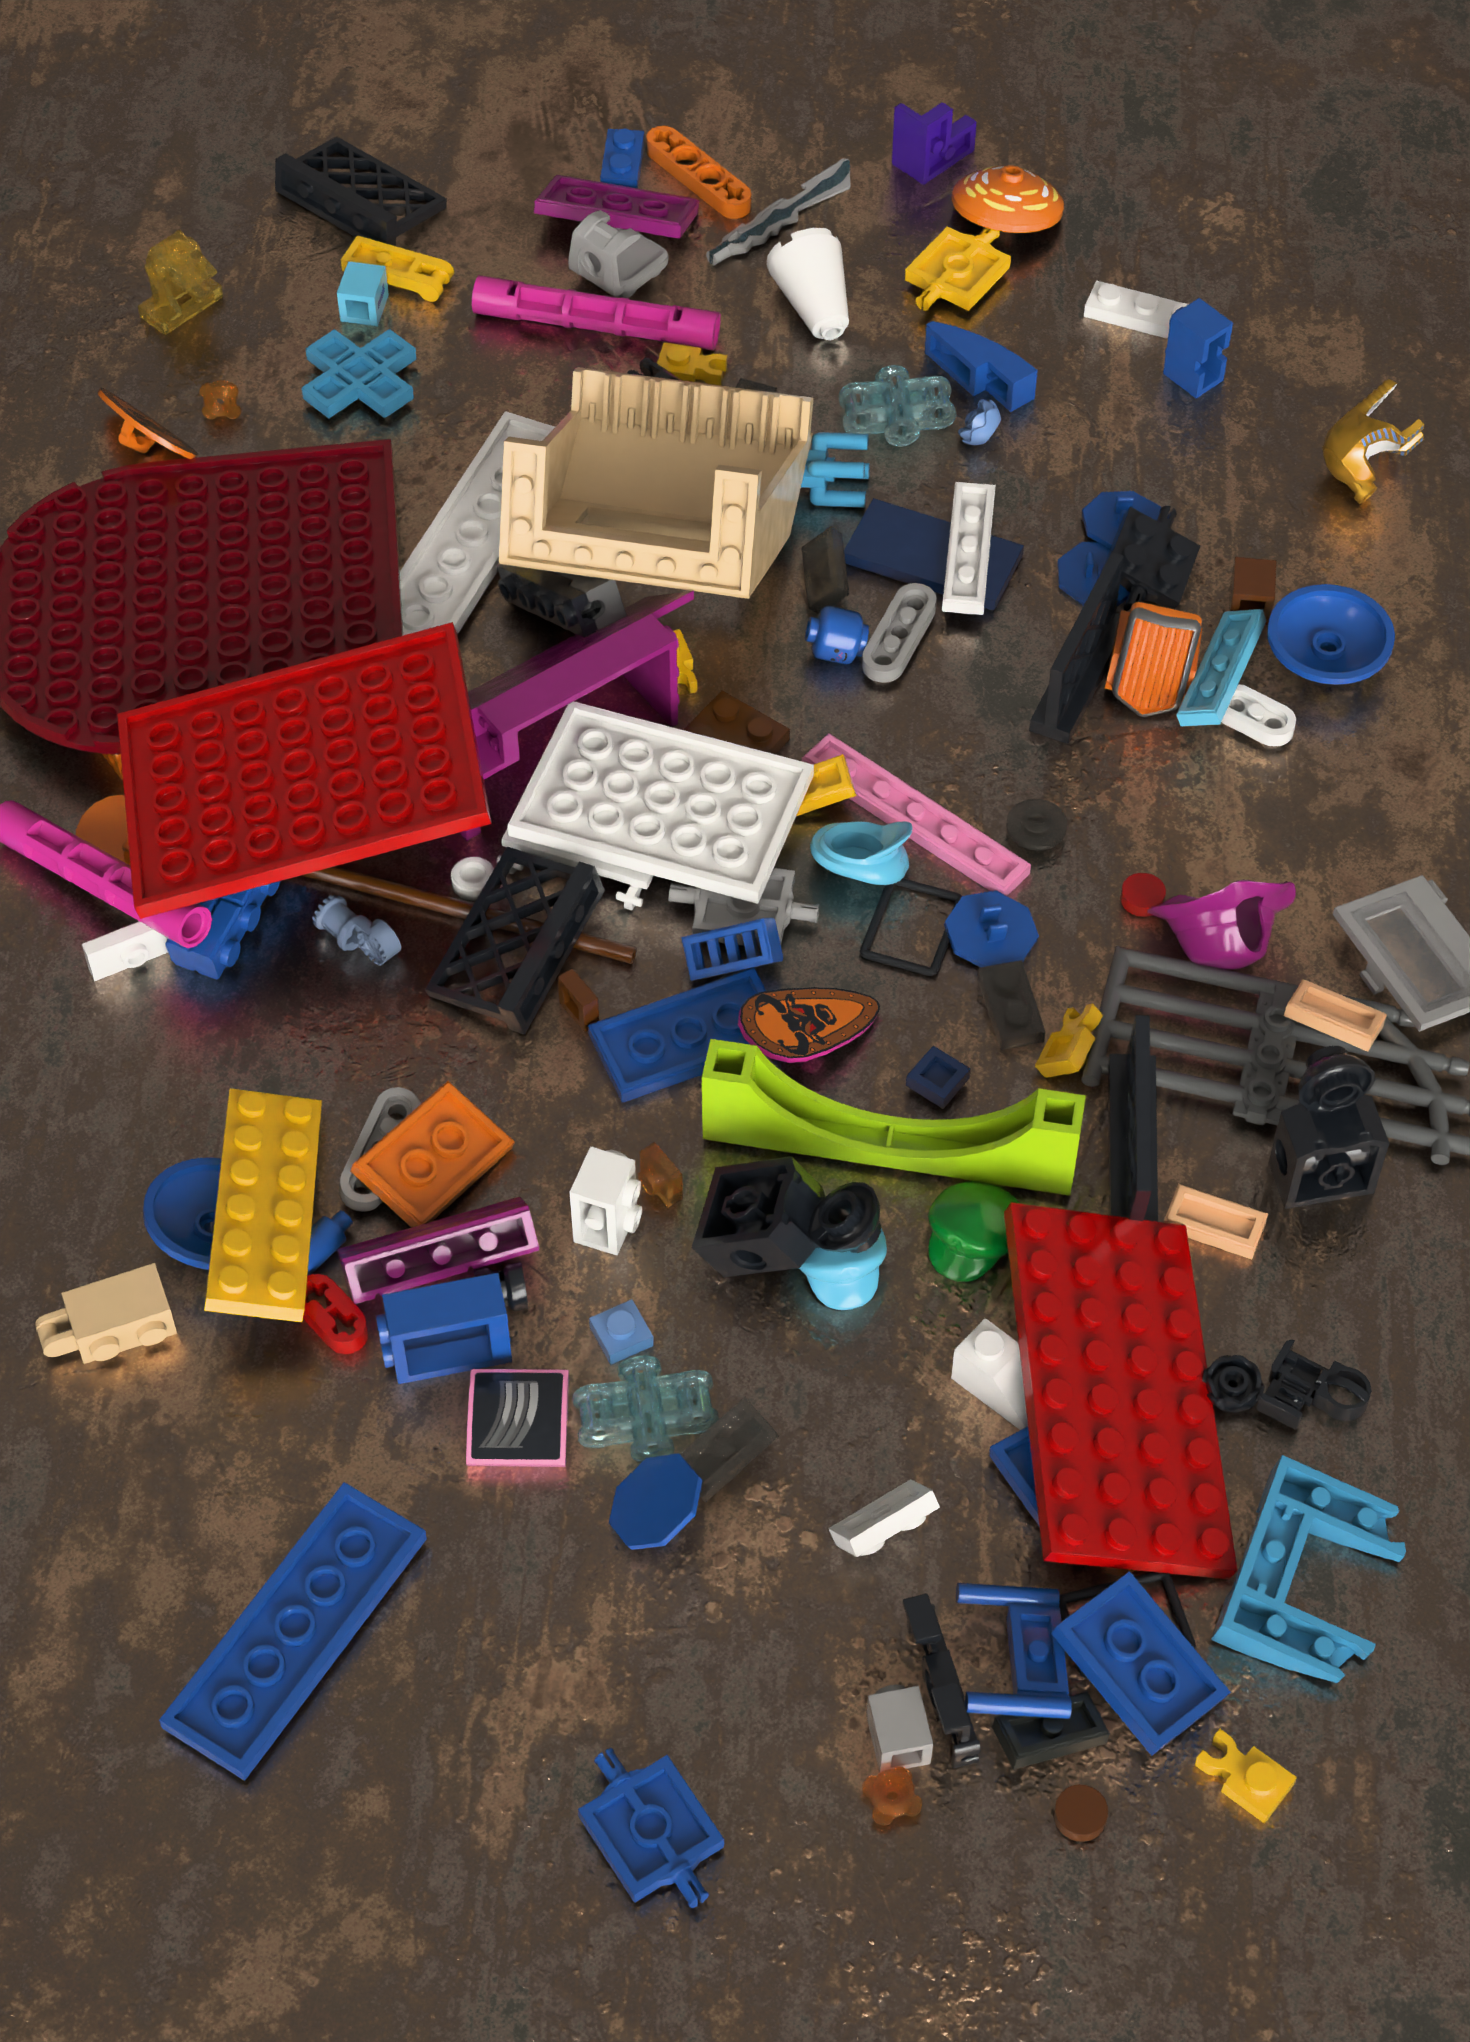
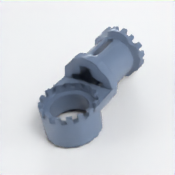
M341 895L328 896V900H323V906L321 904L318 905L320 910L314 912L316 914L312 917L314 926L320 930H327L332 934L343 951H353L359 947L366 956H369L371 961L376 959L374 963L380 966L401 951V943L387 923L380 919L371 922L363 915L357 916L346 906L347 902Z

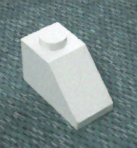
M984 1318L954 1350L951 1379L1019 1430H1022L1028 1426L1019 1342Z

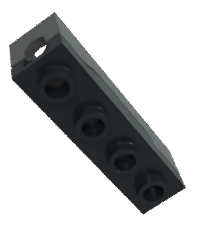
M503 564L496 565L501 580L498 581V586L507 602L517 605L584 638L596 632V630H600L627 616L615 580Z

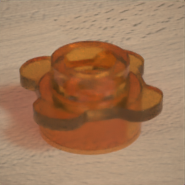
M218 380L212 383H204L200 387L199 393L204 398L202 414L206 418L212 420L217 416H227L230 419H236L240 416L241 407L237 405L239 389L235 384ZM217 399H222L224 403H218Z
M903 1767L882 1771L877 1776L867 1777L863 1782V1794L870 1798L874 1807L872 1818L879 1825L886 1826L891 1824L894 1818L903 1815L914 1817L920 1813L922 1799L914 1794L912 1774L908 1769ZM888 1793H896L897 1798L890 1800L887 1797Z

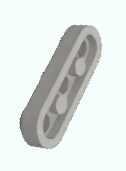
M911 583L901 587L895 594L863 651L862 669L869 679L886 683L896 680L903 673L936 613L937 598L935 592L930 587L924 584Z
M394 1087L383 1091L376 1099L340 1177L339 1195L347 1207L364 1212L377 1208L383 1202L350 1171L354 1162L421 1105L420 1100L412 1091ZM393 1113H399L403 1115L404 1118L401 1120H395L391 1118L390 1115ZM364 1187L370 1192L368 1194H359L355 1189Z

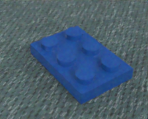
M1130 1571L1058 1624L1051 1632L1057 1642L1151 1756L1231 1693Z

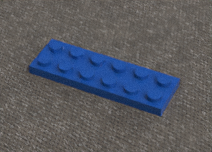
M343 1482L159 1719L162 1729L245 1781L427 1540L426 1531Z

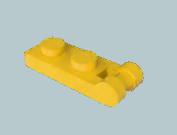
M358 235L341 258L343 272L348 261L386 266L387 283L389 285L417 292L423 299L429 302L438 300L443 292L442 285L448 284L455 272L452 265L445 260Z

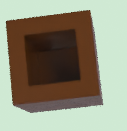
M1235 557L1230 582L1229 611L1263 610L1266 618L1265 625H1268L1275 601L1277 560Z

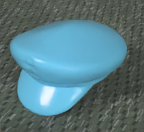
M907 821L882 826L870 822L832 823L820 828L813 835L810 851L813 858L822 867L835 874L873 885H890L903 879L909 868V857L903 843L912 834L913 827Z
M881 1228L879 1238L873 1246L860 1253H852L850 1251L832 1252L822 1248H815L799 1269L806 1275L814 1294L823 1304L829 1308L842 1311L862 1307L872 1299L878 1288L879 1266L882 1264L887 1253L884 1232Z

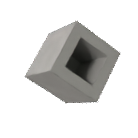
M889 1685L879 1689L875 1694L868 1695L866 1717L880 1774L931 1764L933 1740L919 1686L905 1688L903 1685Z

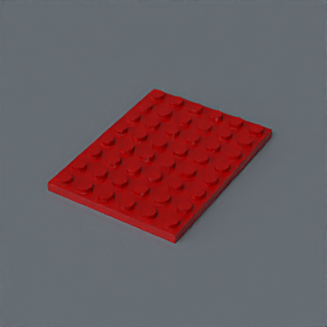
M453 622L117 714L134 909L140 919L492 824L459 641Z

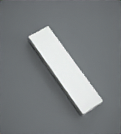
M955 482L942 612L983 615L996 485Z

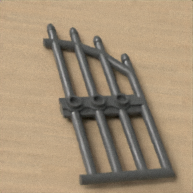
M1115 947L1099 1009L1103 1017L1093 1032L1095 1040L1087 1055L1081 1079L1083 1084L1090 1087L1098 1086L1101 1075H1108L1109 1057L1106 1055L1111 1038L1125 1041L1130 1039L1133 1024L1116 1020L1119 1004L1123 1002L1251 1030L1248 1049L1150 1028V1046L1243 1067L1239 1086L1156 1068V1086L1235 1103L1234 1116L1246 1118V1122L1264 1125L1265 1122L1278 1125L1281 1112L1300 1103L1299 1099L1285 1096L1288 1078L1301 1079L1307 1069L1306 1062L1293 1059L1296 1041L1324 1047L1341 1046L1347 1052L1406 1064L1413 1074L1419 1087L1375 1077V1082L1371 1089L1365 1093L1428 1107L1431 1128L1380 1117L1388 1138L1431 1147V1160L1438 1165L1449 1163L1450 1152L1470 1156V1137L1449 1133L1447 1112L1459 1115L1468 1114L1470 1117V1100H1467L1466 1097L1444 1093L1431 1071H1447L1448 1074L1467 1076L1470 1062L1454 1056L1448 1058L1445 1054L1418 1049L1392 1024V1022H1396L1400 1026L1415 1027L1403 1009L1343 995L1387 1014L1384 1026L1378 1034L1384 1041L1375 1040L1369 1052L1285 1017L1286 1006L1299 985L1216 967L1198 965L1185 960L1125 947ZM1128 968L1143 969L1259 995L1256 1013L1124 985Z

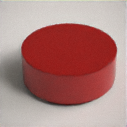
M1149 873L1133 874L1123 882L1120 896L1121 904L1132 915L1139 917L1152 916L1147 910L1165 901L1166 888L1164 883L1155 875Z

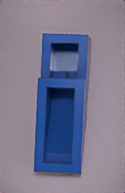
M935 321L926 324L925 354L973 397L986 390L1010 412L1035 399L1038 370L1023 358L979 334Z

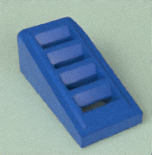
M762 918L681 937L691 981L783 961V953L774 918ZM754 931L758 932L760 947L762 951L761 956L759 955ZM738 934H742L747 956V959L741 960L736 936ZM720 938H724L729 960V963L723 964L718 940ZM707 941L712 967L705 968L701 942Z

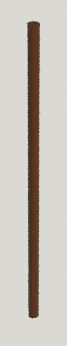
M335 866L301 875L466 919L474 903ZM488 908L485 914L489 920L507 912ZM530 918L521 919L525 932L544 924V922ZM516 922L499 928L520 934ZM586 933L580 934L573 947L577 950L630 964L634 962L637 947Z

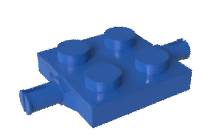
M613 1748L606 1749L605 1756L601 1752L594 1759V1762L610 1784L600 1796L578 1809V1816L634 1903L661 1886L675 1883L689 1903V1907H697L698 1899L702 1904L709 1897V1893L704 1889L693 1870L701 1861L724 1848V1838L668 1755L646 1768L627 1772L614 1753Z

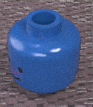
M826 606L821 609L817 618H809L805 632V641L811 642V649L815 658L839 664H850L856 656H863V651L867 645L869 626L863 624L861 614L856 611Z

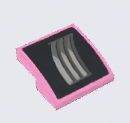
M471 1369L466 1465L566 1467L569 1370Z

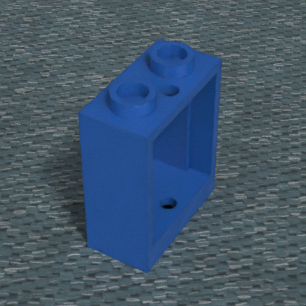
M498 1273L382 1295L385 1314L376 1315L385 1368L395 1366L398 1385L513 1362L507 1312Z

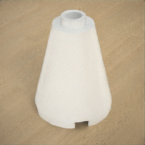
M809 228L791 234V242L782 247L779 241L773 246L767 256V268L811 333L820 339H836L843 334L849 325L841 243L836 236L835 238L831 231L826 228Z

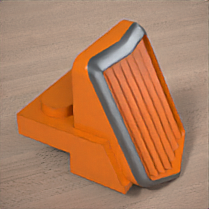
M1143 602L1132 604L1130 612L1121 610L1109 661L1105 689L1112 690L1114 696L1140 717H1148L1177 709L1181 706L1189 686L1195 678L1203 629L1201 628V617L1193 613Z

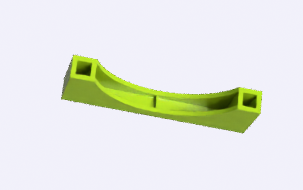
M710 1039L702 1074L703 1139L1071 1196L1086 1095L1038 1088L1020 1102L984 1115L937 1120L895 1117L854 1108L804 1087L779 1070L765 1057L756 1045Z

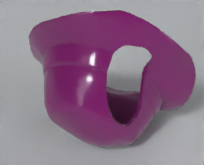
M1243 879L1232 882L1223 889L1200 898L1186 895L1171 897L1160 905L1152 906L1147 912L1167 920L1186 956L1194 964L1221 969H1239L1253 964L1266 954L1275 914L1288 908L1294 902L1296 888L1292 882L1288 881L1284 883H1266Z

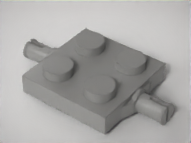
M773 868L758 904L698 887L674 883L670 885L668 896L669 902L694 904L695 918L692 926V935L762 918H774L780 944L782 943L784 930L791 919L817 923L820 908L819 904L794 902L795 871ZM754 931L758 948H761L758 932ZM742 934L736 935L738 945L744 946ZM724 938L718 939L719 942L725 943Z

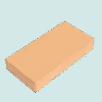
M1304 979L1289 1000L1284 1012V1016L1367 1052H1369L1383 1028L1387 1014Z
M1178 1184L1164 1223L1186 1225L1188 1238L1253 1259L1267 1221L1268 1213Z

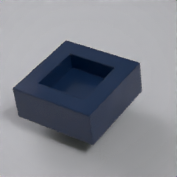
M932 1046L908 1073L906 1086L944 1109L970 1079L971 1068L937 1047Z

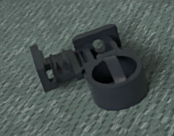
M1287 1340L1272 1364L1268 1378L1271 1384L1267 1391L1260 1396L1256 1410L1295 1430L1302 1421L1303 1413L1300 1410L1304 1404L1310 1407L1312 1403L1313 1406L1340 1421H1352L1359 1418L1366 1411L1372 1391L1370 1382L1363 1373L1335 1360L1330 1369H1327L1292 1351L1295 1340ZM1333 1384L1346 1388L1354 1393L1361 1402L1355 1405L1338 1403L1331 1397L1328 1388Z

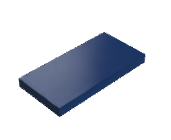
M755 968L588 1025L590 1039L621 1103L701 1076L710 1039L749 1044L742 1035L738 1019L740 1008L748 997L766 991Z

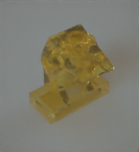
M180 229L150 248L146 258L145 271L150 280L152 296L139 304L138 309L143 320L162 334L167 335L223 298L222 287L210 278V276L213 277L217 274V270L203 256L197 242L191 237H186ZM186 293L192 297L182 305H179L176 301Z

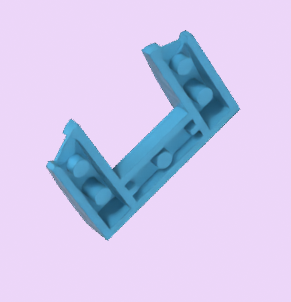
M1282 1455L1269 1474L1256 1511L1258 1516L1232 1589L1225 1598L1211 1640L1270 1664L1338 1683L1345 1676L1339 1667L1354 1654L1365 1660L1374 1651L1376 1644L1285 1603L1308 1533L1349 1548L1400 1562L1406 1553L1405 1542L1389 1541L1385 1521L1386 1518L1396 1517L1399 1509L1398 1506Z

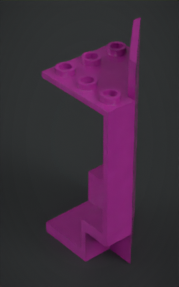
M694 590L647 596L626 607V617L600 630H596V632L585 638L576 634L469 691L468 696L483 779L520 760L518 731L621 675L631 683L670 727L677 725L678 705L680 704L677 687V677H679L677 648L679 647V642L674 631L667 625L663 626L657 619L693 600ZM478 827L459 833L467 841L480 834L481 829Z

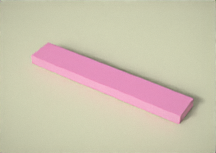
M830 733L802 757V762L814 765L843 754L847 761L856 796L849 798L850 800L887 824L904 821L910 822L913 827L912 834L909 837L911 840L987 890L998 891L1008 896L1030 874V863Z

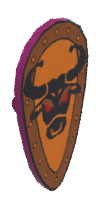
M808 987L770 990L748 997L740 1008L738 1025L746 1041L750 1045L758 1046L767 1057L787 1063L806 1062L826 1055L862 1035L873 1024L880 1011V1004L869 995L838 988Z

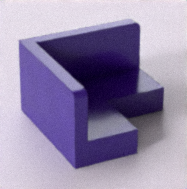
M943 102L922 116L903 103L898 104L894 107L892 165L922 185H925L975 150L977 121L968 115H964L952 123L953 109Z

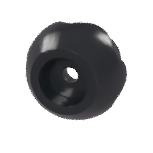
M1241 1355L1221 1356L1209 1368H1206L1203 1373L1202 1381L1206 1383L1209 1392L1207 1394L1208 1398L1215 1407L1225 1412L1237 1413L1252 1408L1257 1404L1264 1392V1384L1258 1367L1255 1363ZM1234 1383L1237 1387L1233 1388L1230 1387L1228 1384Z

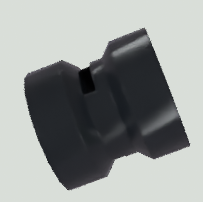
M521 1261L508 1263L500 1271H493L489 1267L473 1269L474 1277L493 1273L499 1274L505 1307H509L513 1311L528 1309Z

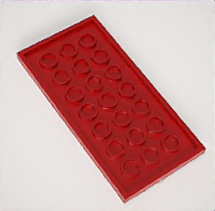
M1011 1202L1004 1211L1043 1561L1229 1580L1238 1569L1213 1403L1207 1396L1209 1392L1206 1383L1202 1381L1203 1373L1207 1368L1186 1225L1149 1220L1137 1221L1126 1217Z

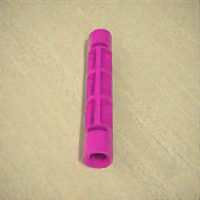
M481 275L477 276L472 293V311L475 314L561 325L571 329L572 327L612 333L623 337L645 338L713 351L716 349L719 338L721 315L720 312L676 305H661L630 300V298L624 297L616 298L577 292V290L572 289L563 290Z
M10 800L0 804V843L37 862L183 947H195L208 935L212 923L211 913L208 908L197 903L140 919L134 909L131 867L129 864L72 834L18 802Z

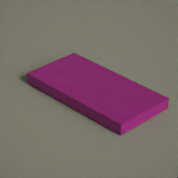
M555 175L536 198L534 213L582 222L589 214L601 210L610 215V220L606 224L611 227L631 228L638 232L680 239L698 214L699 200Z

